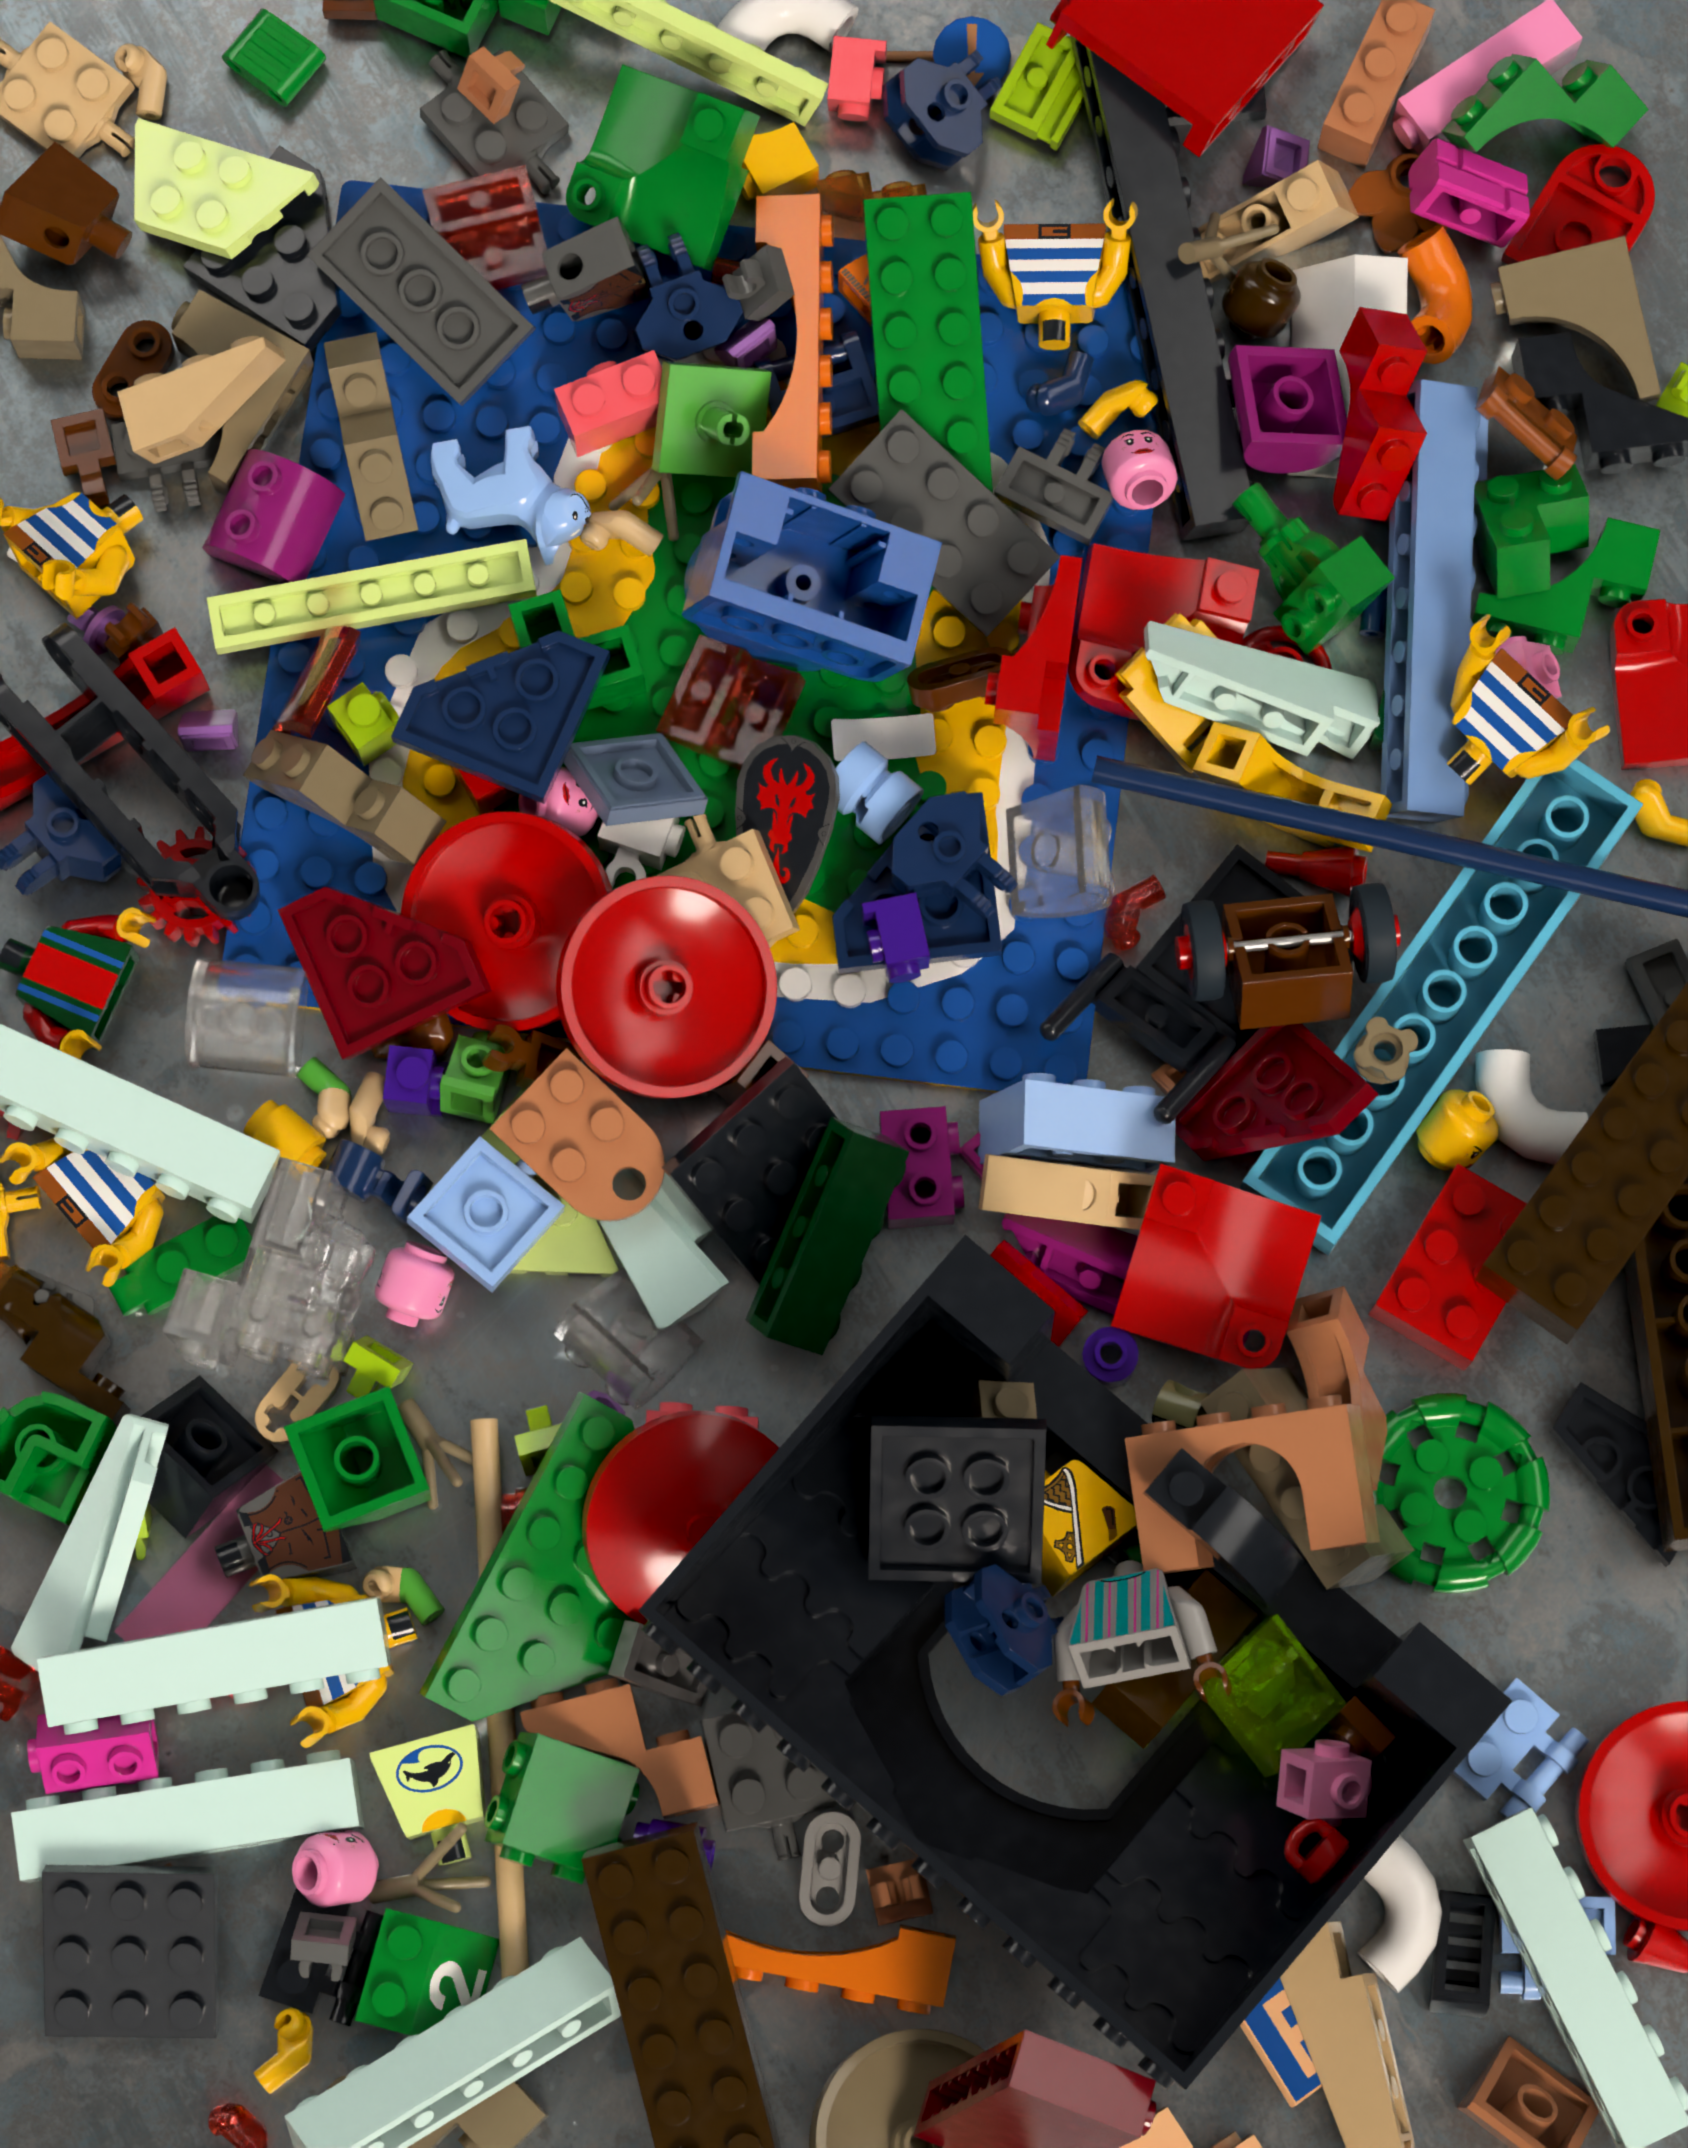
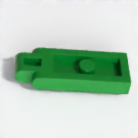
M213 1216L149 1250L130 1266L124 1268L127 1275L116 1280L109 1289L123 1316L133 1314L142 1308H145L148 1315H153L263 1256L242 1219L238 1218L236 1223H231Z

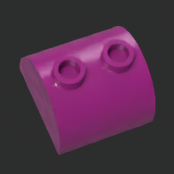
M1235 345L1229 354L1228 364L1246 463L1250 467L1262 472L1284 474L1318 468L1339 458L1343 446L1347 417L1335 349Z
M248 449L202 548L211 557L280 583L305 580L345 497V493L326 478L291 460L263 450Z

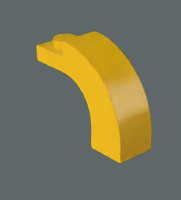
M1215 721L1192 769L1203 780L1386 821L1393 805L1383 794L1337 783L1296 766L1277 753L1260 733ZM1264 822L1293 836L1328 848H1333L1334 843L1367 852H1372L1374 846Z

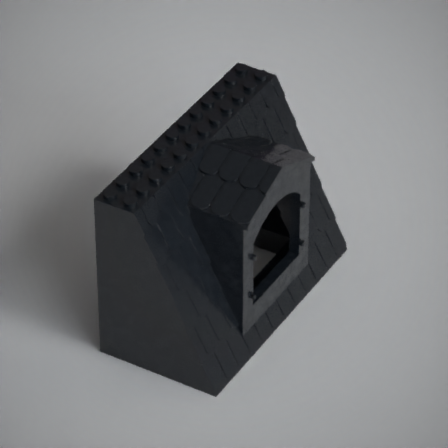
M964 1235L638 1610L648 1620L641 1630L670 1656L678 1648L687 1654L693 1661L686 1669L712 1693L716 1695L724 1687L735 1696L737 1701L731 1706V1709L759 1734L768 1725L783 1738L776 1748L801 1771L805 1772L811 1764L827 1777L821 1785L822 1789L848 1812L857 1803L873 1818L866 1827L890 1849L894 1851L900 1843L904 1844L913 1855L918 1857L911 1865L912 1868L937 1890L947 1882L960 1893L963 1898L956 1906L984 1930L991 1921L1009 1936L1001 1946L1027 1969H1030L1037 1961L1054 1977L1047 1986L1068 2005L1076 2009L1083 2001L1097 2013L1099 2017L1092 2026L1119 2049H1122L1127 2042H1130L1144 2055L1138 2066L1164 2089L1168 2090L1175 2082L1186 2090L1509 1706L1512 1700L1421 1622L1398 1637L1342 1588L1327 1590L1301 1553L1299 1554L1304 1560V1565L1268 1608L1223 1571L1224 1567L1213 1556L1214 1567L1165 1574L1168 1587L1176 1586L1182 1578L1192 1585L1204 1570L1207 1569L1258 1613L1223 1657L1244 1636H1247L1290 1658L1293 1678L1292 1688L1262 1719L1249 1712L1231 1694L1227 1696L1225 1689L1215 1681L1205 1693L1208 1703L1200 1698L1107 1809H1076L1044 1803L1020 1794L985 1771L967 1753L944 1718L936 1698L930 1673L928 1655L948 1633L945 1627V1595L954 1590L953 1582L868 1580L871 1415L954 1417L979 1380L1034 1383L1037 1419H1046L1045 1470L1051 1476L1071 1460H1080L1133 1506L1134 1501L1125 1438L1141 1436V1425L1148 1423L1051 1341L1055 1310L967 1235ZM1138 1529L1121 1546L1131 1544L1132 1537L1138 1536ZM1121 1546L1106 1556L1116 1566L1121 1563ZM1356 1696L1396 1738L1372 1761V1789L1368 1796L1366 1818H1343L1342 1826L1334 1827L1349 1840L1348 1844L1350 1846L1320 1882L1316 1885L1314 1883L1311 1885L1287 1862L1284 1854L1285 1841L1290 1832L1303 1820L1307 1819L1276 1806L1281 1750L1315 1748V1741L1326 1739V1734L1332 1729L1328 1722ZM1317 1832L1306 1836L1299 1846V1854L1305 1858L1323 1837Z

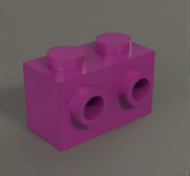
M946 1106L880 1111V1134L889 1137L909 1151L904 1177L901 1183L894 1188L886 1206L888 1229L953 1225L955 1209L965 1208L962 1175L952 1176L950 1155L960 1154L958 1122H947Z

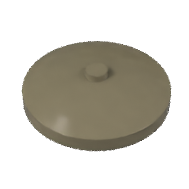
M932 2029L896 2031L863 2045L838 2065L823 2086L812 2114L809 2148H943L913 2136L929 2081L985 2052V2050L955 2034Z

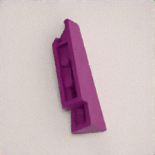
M1005 1214L1001 1224L1004 1230L1013 1231L1025 1253L1024 1256L1073 1298L1112 1315L1115 1314L1138 1236L1109 1226ZM1251 1330L1244 1334L1243 1345H1245Z

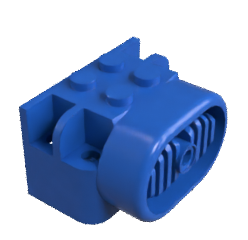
M739 472L733 492H730L719 501L715 509L710 531L702 536L700 544L688 562L684 579L686 599L682 616L696 624L708 638L724 648L764 662L769 661L798 668V671L809 672L826 669L853 679L878 682L911 666L942 542L876 519L875 512L865 507L848 505L844 508L827 502L826 495L817 490L805 487L793 490L749 473Z

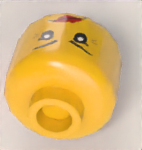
M1460 1089L1446 1090L1438 1097L1416 1129L1419 1139L1417 1146L1420 1153L1430 1164L1444 1171L1454 1169L1457 1163L1469 1169L1498 1138V1124L1493 1117L1495 1114L1494 1106L1479 1092H1466Z

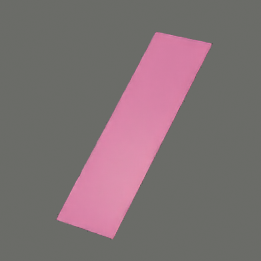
M266 1465L223 1509L114 1632L124 1641H131L180 1632V1630L187 1631L208 1627L258 1571L256 1566L226 1578L217 1557L215 1546L245 1535L236 1510L284 1480Z

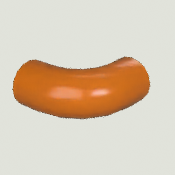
M1437 225L1417 235L1397 251L1399 257L1408 258V273L1418 292L1420 301L1419 313L1411 322L1427 349L1423 362L1429 364H1439L1449 359L1461 346L1472 322L1473 298L1466 268L1443 225Z

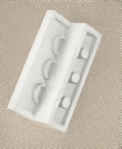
M1354 254L1293 270L1297 277L1301 298L1297 309L1290 318V347L1335 349L1347 418L1350 406V383L1348 371L1339 350L1359 307L1407 314L1408 258ZM1340 457L1321 467L1302 472L1287 473V475L1337 478Z

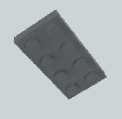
M381 177L307 254L326 275L461 406L479 390L536 330L511 303Z
M902 409L828 489L844 506L856 505L865 507L875 512L876 519L942 542L931 587L985 637L990 635L1060 558L1046 542Z

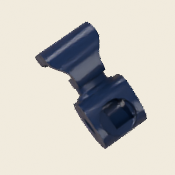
M341 1139L321 1176V1180L336 1190L364 1203L371 1195L378 1198L382 1203L391 1207L392 1214L401 1224L411 1227L407 1223V1216L429 1193L433 1182L423 1172L415 1169L408 1173L405 1181H401L394 1173L384 1170L386 1161L380 1155L357 1143Z

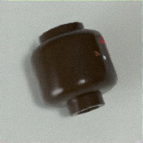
M1263 258L1261 261H1249L1244 264L1235 275L1222 298V309L1229 319L1230 328L1237 335L1249 340H1253L1256 337L1262 339L1274 338L1280 334L1300 303L1301 293L1297 285V277L1285 264L1271 258Z

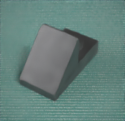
M625 1620L608 1675L619 1678L622 1684H630L634 1688L701 1707L707 1687L686 1669L693 1660L680 1648L670 1656L641 1630L644 1627L643 1624Z

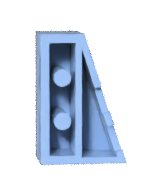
M1029 1073L1022 1076V1081L979 1101L978 1132L980 1134V1145L978 1147V1156L980 1157V1164H984L985 1154L1139 1170L1151 1173L1159 1169L1160 1163L1167 1166L1175 1163V1119L1169 1124H1162L1155 1119L1153 1114L1154 1108L1164 1096L1155 1095V1088L1128 1086L1124 1087L1122 1091L1106 1089V1083L1100 1080H1076L1073 1082V1085L1056 1083V1076L1052 1074Z

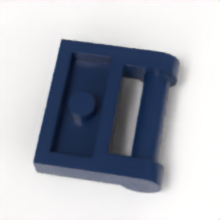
M855 330L839 335L840 341L823 345V355L832 356V365L846 361L850 367V370L833 375L832 387L823 388V402H831L832 435H823V439L879 422L876 386ZM795 354L775 361H771L769 357L753 361L754 368L772 372L768 410L771 419L774 417L786 393V390L781 391L778 382L791 378Z

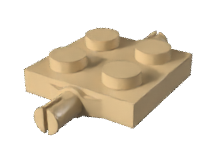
M49 21L33 43L22 50L21 53L0 37V64L7 69L4 79L0 83V118L44 151L56 142L79 159L88 148L102 140L120 153L122 157H126L131 153L127 146L132 150L135 148V137H132L115 124L119 108L135 89L129 79L51 21Z
M706 814L696 815L693 817L694 820L688 819L685 821L684 824L689 831L696 852L692 853L685 862L657 876L670 875L692 878L724 891L742 905L753 917L763 932L770 948L776 941L800 930L760 831L751 829L728 841L716 842Z

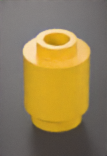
M272 1099L265 1102L254 1112L243 1130L245 1135L280 1150L279 1171L290 1180L300 1174L304 1178L312 1175L327 1155L322 1150L326 1138L287 1104L279 1106Z

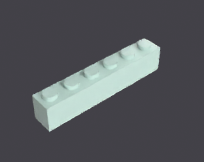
M0 1024V1110L5 1112L3 1117L8 1122L27 1131H33L35 1126L55 1135L54 1140L59 1145L72 1152L84 1154L87 1149L106 1158L104 1162L107 1166L123 1175L134 1177L138 1172L157 1181L155 1186L171 1197L185 1200L187 1195L198 1199L207 1204L206 1209L211 1214L222 1220L236 1223L237 1219L240 1218L252 1224L280 1168V1150Z
M380 1596L47 1655L36 1659L48 1727L63 1725L65 1735L99 1729L97 1719L120 1715L121 1725L155 1719L154 1708L176 1705L178 1715L208 1710L212 1708L210 1698L233 1694L234 1704L259 1701L268 1698L267 1688L289 1684L290 1694L315 1691L324 1688L323 1678L345 1674L347 1684L381 1678L379 1668L387 1667L392 1663Z
M329 1750L306 1755L307 1765L285 1768L284 1759H273L250 1764L251 1774L229 1777L228 1768H218L194 1773L195 1783L173 1786L172 1777H163L138 1782L139 1792L122 1795L116 1794V1786L82 1791L83 1801L60 1804L59 1795L28 1799L25 1801L26 1810L11 1812L19 1879L26 1883L42 1881V1871L45 1865L138 1866L304 1839L325 1832L365 1829L355 1761L351 1758L341 1759L340 1750Z
M1530 1807L1463 1839L1616 2147L1644 2148L1688 2126V2116L1685 2112L1688 2109V2095L1676 2076L1668 2078L1658 2058L1664 2055L1665 2052L1657 2033L1649 2023L1643 2026L1640 2023L1632 2007V2004L1638 2002L1636 1992L1629 1978L1622 1970L1615 1973L1605 1953L1612 1949L1609 1938L1600 1922L1596 1918L1589 1921L1579 1900L1585 1897V1892L1574 1870L1570 1866L1562 1868L1553 1850V1847L1559 1845L1558 1838L1547 1817L1544 1814L1536 1816L1533 1808Z
M581 1937L565 1946H559L550 1950L543 1956L541 1961L516 1976H508L502 1979L490 1992L468 2005L454 2008L442 2021L419 2035H412L403 2039L391 2052L369 2065L355 2068L343 2081L320 2095L310 2096L300 2102L295 2110L284 2116L293 2147H409L619 2018L621 2013L611 1975Z

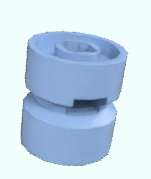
M866 741L857 745L835 768L839 776L840 793L837 810L843 815L853 812L856 815V826L877 844H882L904 823L924 793V789L902 771L890 773L888 771V759Z

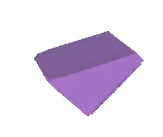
M764 319L762 322L750 320L730 335L726 342L714 348L715 354L725 366L753 368V361L766 358L777 349L775 324L770 319Z
M236 710L185 712L178 726V737L187 752L232 750L239 747L238 714Z

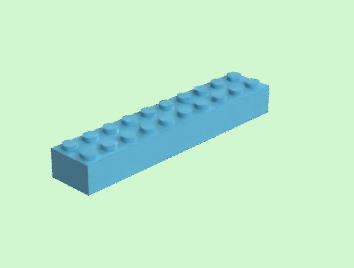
M1575 759L1565 770L1526 779L1482 843L1600 869L1635 819L1643 803L1578 759ZM1464 867L1396 963L1394 978L1381 984L1334 1051L1337 1056L1360 1075L1353 1059L1356 1045L1362 1036L1367 1034L1365 1031L1367 1022L1374 1017H1383L1387 1020L1388 1025L1401 1031L1410 1029L1418 1037L1416 1050L1409 1053L1408 1068L1404 1077L1398 1081L1382 1085L1371 1083L1362 1077L1379 1095L1339 1135L1265 1149L1242 1181L1239 1189L1322 1215L1313 1246L1328 1256L1581 894ZM1374 1050V1054L1379 1060H1391V1056L1386 1050Z

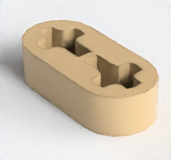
M316 1349L301 1353L262 1399L255 1412V1423L257 1430L265 1439L273 1444H289L284 1428L280 1427L274 1433L268 1430L272 1420L267 1413L273 1406L278 1410H283L294 1397L299 1403L291 1411L290 1418L293 1422H297L320 1413L334 1396L341 1384L342 1373L339 1364L331 1354ZM322 1361L327 1363L328 1367L324 1373L329 1379L328 1384L325 1387L314 1384L304 1396L300 1395L298 1391L307 1380L306 1375L302 1371L304 1366L309 1363L311 1366L317 1367Z

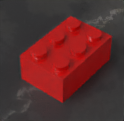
M1457 1163L1368 1315L1465 1371L1474 1360L1507 1303L1477 1282L1475 1278L1487 1258L1527 1203Z

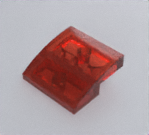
M526 165L422 190L431 226L496 290L524 284L548 274L542 259V253L547 250Z
M336 626L322 632L272 730L293 736L297 732L309 739L312 738L327 706L331 702L360 646V631L352 627Z
M699 635L656 731L662 733L665 738L686 748L741 770L744 760L758 744L774 736H782L806 681L800 673L752 658L746 649Z

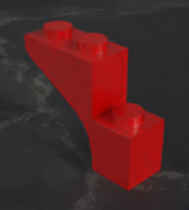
M1359 307L1339 350L1349 376L1350 406L1333 503L1338 515L1386 521L1427 435L1407 397L1427 353V349L1407 314Z

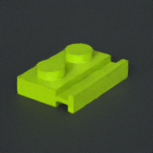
M1037 22L990 109L989 118L1035 141L1038 138L1050 144V148L1057 151L1080 110L1084 97L1071 38L1065 35L1051 49L1046 43L1053 29Z

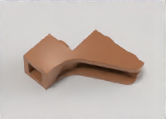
M1344 1286L1297 1298L1286 1333L1299 1359L1306 1382L1308 1399L1341 1395L1342 1404L1360 1405L1372 1490L1375 1491L1378 1488L1387 1436V1417L1364 1372L1369 1336Z
M617 1678L597 1681L584 1686L586 1691L584 1696L564 1700L563 1692L551 1693L530 1701L532 1709L520 1712L523 1727L528 1733H539L601 1756L623 1761L640 1769V1772L648 1779L655 1790L664 1820L719 1806L702 1736L690 1738L688 1729L656 1737V1748L647 1750L630 1684L619 1686Z

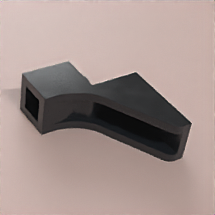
M1571 332L1518 338L1511 356L1514 373L1523 377L1532 386L1535 398L1549 411L1554 408L1566 416L1569 411L1574 410L1584 470L1600 468L1601 473L1615 474L1632 468V464L1653 462V465L1656 467H1669L1682 463L1685 457H1688V418L1598 384L1582 367L1574 348Z

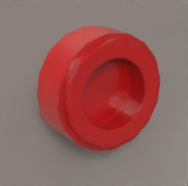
M1320 1818L1303 1820L1290 1832L1285 1841L1284 1854L1287 1862L1311 1885L1313 1883L1316 1885L1335 1866L1350 1845L1348 1844L1349 1840L1325 1820ZM1317 1832L1323 1838L1304 1858L1299 1854V1846L1306 1836Z

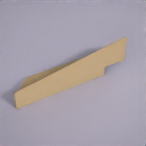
M1341 1921L1326 1922L1280 1979L1345 2147L1415 2148L1376 1973L1351 1975Z

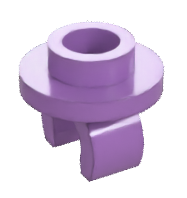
M115 605L108 606L101 611L91 606L79 618L75 619L69 614L67 620L85 632L83 640L97 655L108 652L104 643L110 638L104 631L105 626L109 622L113 625L119 623L126 614Z

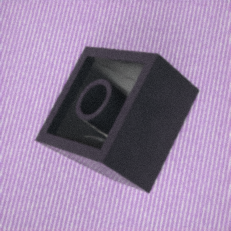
M200 1375L141 1416L169 1424L148 1503L185 1539L216 1517L278 1453V1450Z

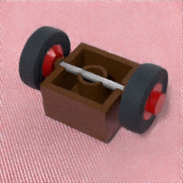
M1367 883L1354 886L1351 890L1347 925L1340 924L1332 893L1223 904L1222 929L1213 901L1201 900L1185 903L1182 905L1180 914V936L1175 937V954L1178 969L1184 970L1187 989L1193 1001H1209L1222 998L1227 974L1240 1030L1349 1019L1353 969L1347 949H1351L1355 967L1362 983L1387 982L1392 980L1395 975L1397 947H1400L1401 933L1397 915L1393 914L1386 887L1382 883Z

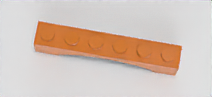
M820 194L756 196L755 243L757 252L765 245L782 248L795 293L789 300L796 316L797 342L793 371L783 400L765 430L752 432V475L793 490L805 487L822 492V483L832 482L831 451L822 450L823 435H832L831 402H823V388L833 386L832 356L823 355V340H833L832 308H824V293H833L834 290L832 261H824V247L834 246L833 215H823Z
M900 1924L898 1936L881 1943L842 1951H803L761 1943L725 1928L738 1978L762 1981L764 1972L786 1976L784 1986L792 1989L817 1993L821 1983L841 1987L840 1997L844 1999L874 2004L875 1995L877 1994L897 1998V2009L930 2015L931 2006L944 2007L956 1935Z

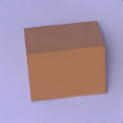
M1510 2036L1499 2047L1457 2107L1510 2148H1580L1599 2112L1591 2096Z

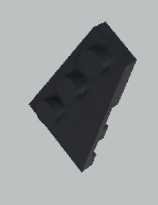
M1580 1382L1551 1428L1550 1433L1660 1562L1667 1567L1677 1551L1663 1552L1646 1421Z

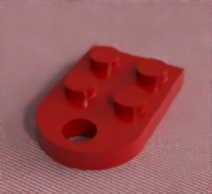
M1594 144L1571 152L1556 167L1530 209V216L1527 222L1512 238L1503 253L1501 261L1509 265L1622 236L1626 238L1630 253L1646 227L1654 208L1655 188L1648 169L1635 155L1617 146L1610 148L1604 144ZM1617 166L1626 173L1628 183L1622 187H1610L1602 181L1599 172L1604 167Z

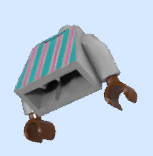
M1131 1560L1119 1563L1113 1571V1577L1089 1581L1082 1587L1078 1605L1072 1608L1056 1628L1058 1630V1633L1054 1635L1056 1682H1062L1063 1690L1053 1699L1052 1710L1057 1719L1067 1727L1069 1725L1068 1710L1076 1703H1079V1717L1085 1725H1090L1094 1719V1706L1080 1693V1681L1085 1689L1190 1669V1660L1196 1659L1198 1665L1193 1681L1200 1698L1208 1703L1203 1686L1212 1677L1222 1679L1227 1696H1230L1232 1690L1231 1681L1225 1668L1214 1661L1213 1653L1217 1652V1647L1203 1606L1180 1586L1168 1587L1164 1572L1157 1568L1143 1571V1565L1137 1561Z

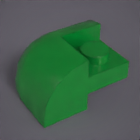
M42 1391L41 1395L25 1398L10 1409L3 1407L0 1411V1494L70 1526L117 1429L116 1425L106 1415L62 1395Z

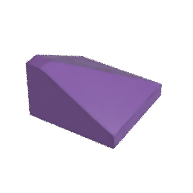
M1269 125L1264 126L1243 174L1242 184L1269 188L1308 165L1310 140Z

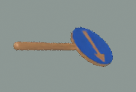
M970 16L956 19L944 27L935 41L934 51H887L886 62H913L917 58H921L949 67L955 62L959 64L977 50L984 59L980 62L978 68L967 75L968 79L977 89L989 78L993 79L997 76L1002 81L1009 69L1011 51L1009 41L1000 27L988 19Z

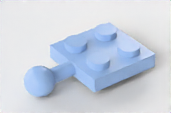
M479 1136L407 1216V1223L492 1293L564 1212L565 1205L533 1180L536 1173L522 1159L513 1164Z

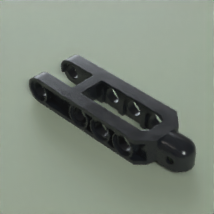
M61 623L42 638V643L54 662L91 703L58 730H55L28 700L23 703L4 683L0 674V723L156 896L199 897L214 914L225 920H241L251 915L259 904L261 897L260 886L253 868L239 854L241 825L237 821V808L77 632L67 623ZM118 732L213 836L212 849L193 865L186 861H173L170 857L165 860L145 838L141 824L135 818L129 820L109 798L104 783L99 778L93 781L78 763Z

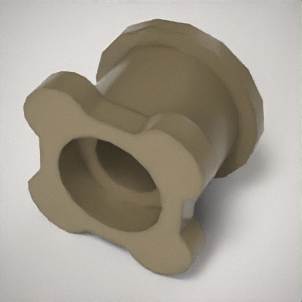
M1374 1017L1367 1022L1365 1026L1367 1034L1362 1036L1357 1043L1353 1059L1355 1067L1362 1077L1371 1083L1382 1085L1398 1081L1404 1077L1408 1068L1409 1053L1416 1050L1418 1037L1410 1029L1401 1031L1388 1025L1385 1018ZM1374 1050H1386L1390 1054L1391 1060H1379L1375 1056Z

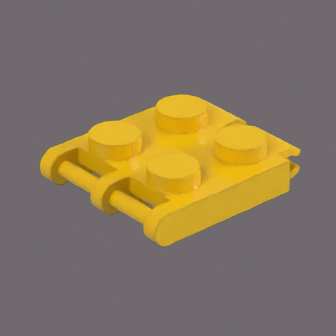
M1174 613L1164 624L1218 639L1202 620L1193 619L1189 623L1180 613ZM1141 647L1115 674L1126 687L1119 696L1177 762L1192 774L1194 772L1192 769L1207 736L1191 752L1187 748L1209 726L1212 727L1214 721L1163 701L1158 687L1157 675L1151 660H1147L1145 649Z

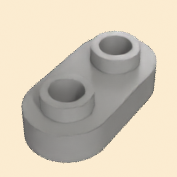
M826 1812L815 1817L808 1825L804 1837L799 1904L805 1917L812 1923L822 1927H833L843 1923L851 1915L856 1901L861 1834L856 1823L849 1816L840 1812ZM828 1831H837L844 1838L843 1847L837 1852H829L822 1846V1837ZM822 1888H832L838 1894V1903L832 1909H823L817 1904L816 1896Z

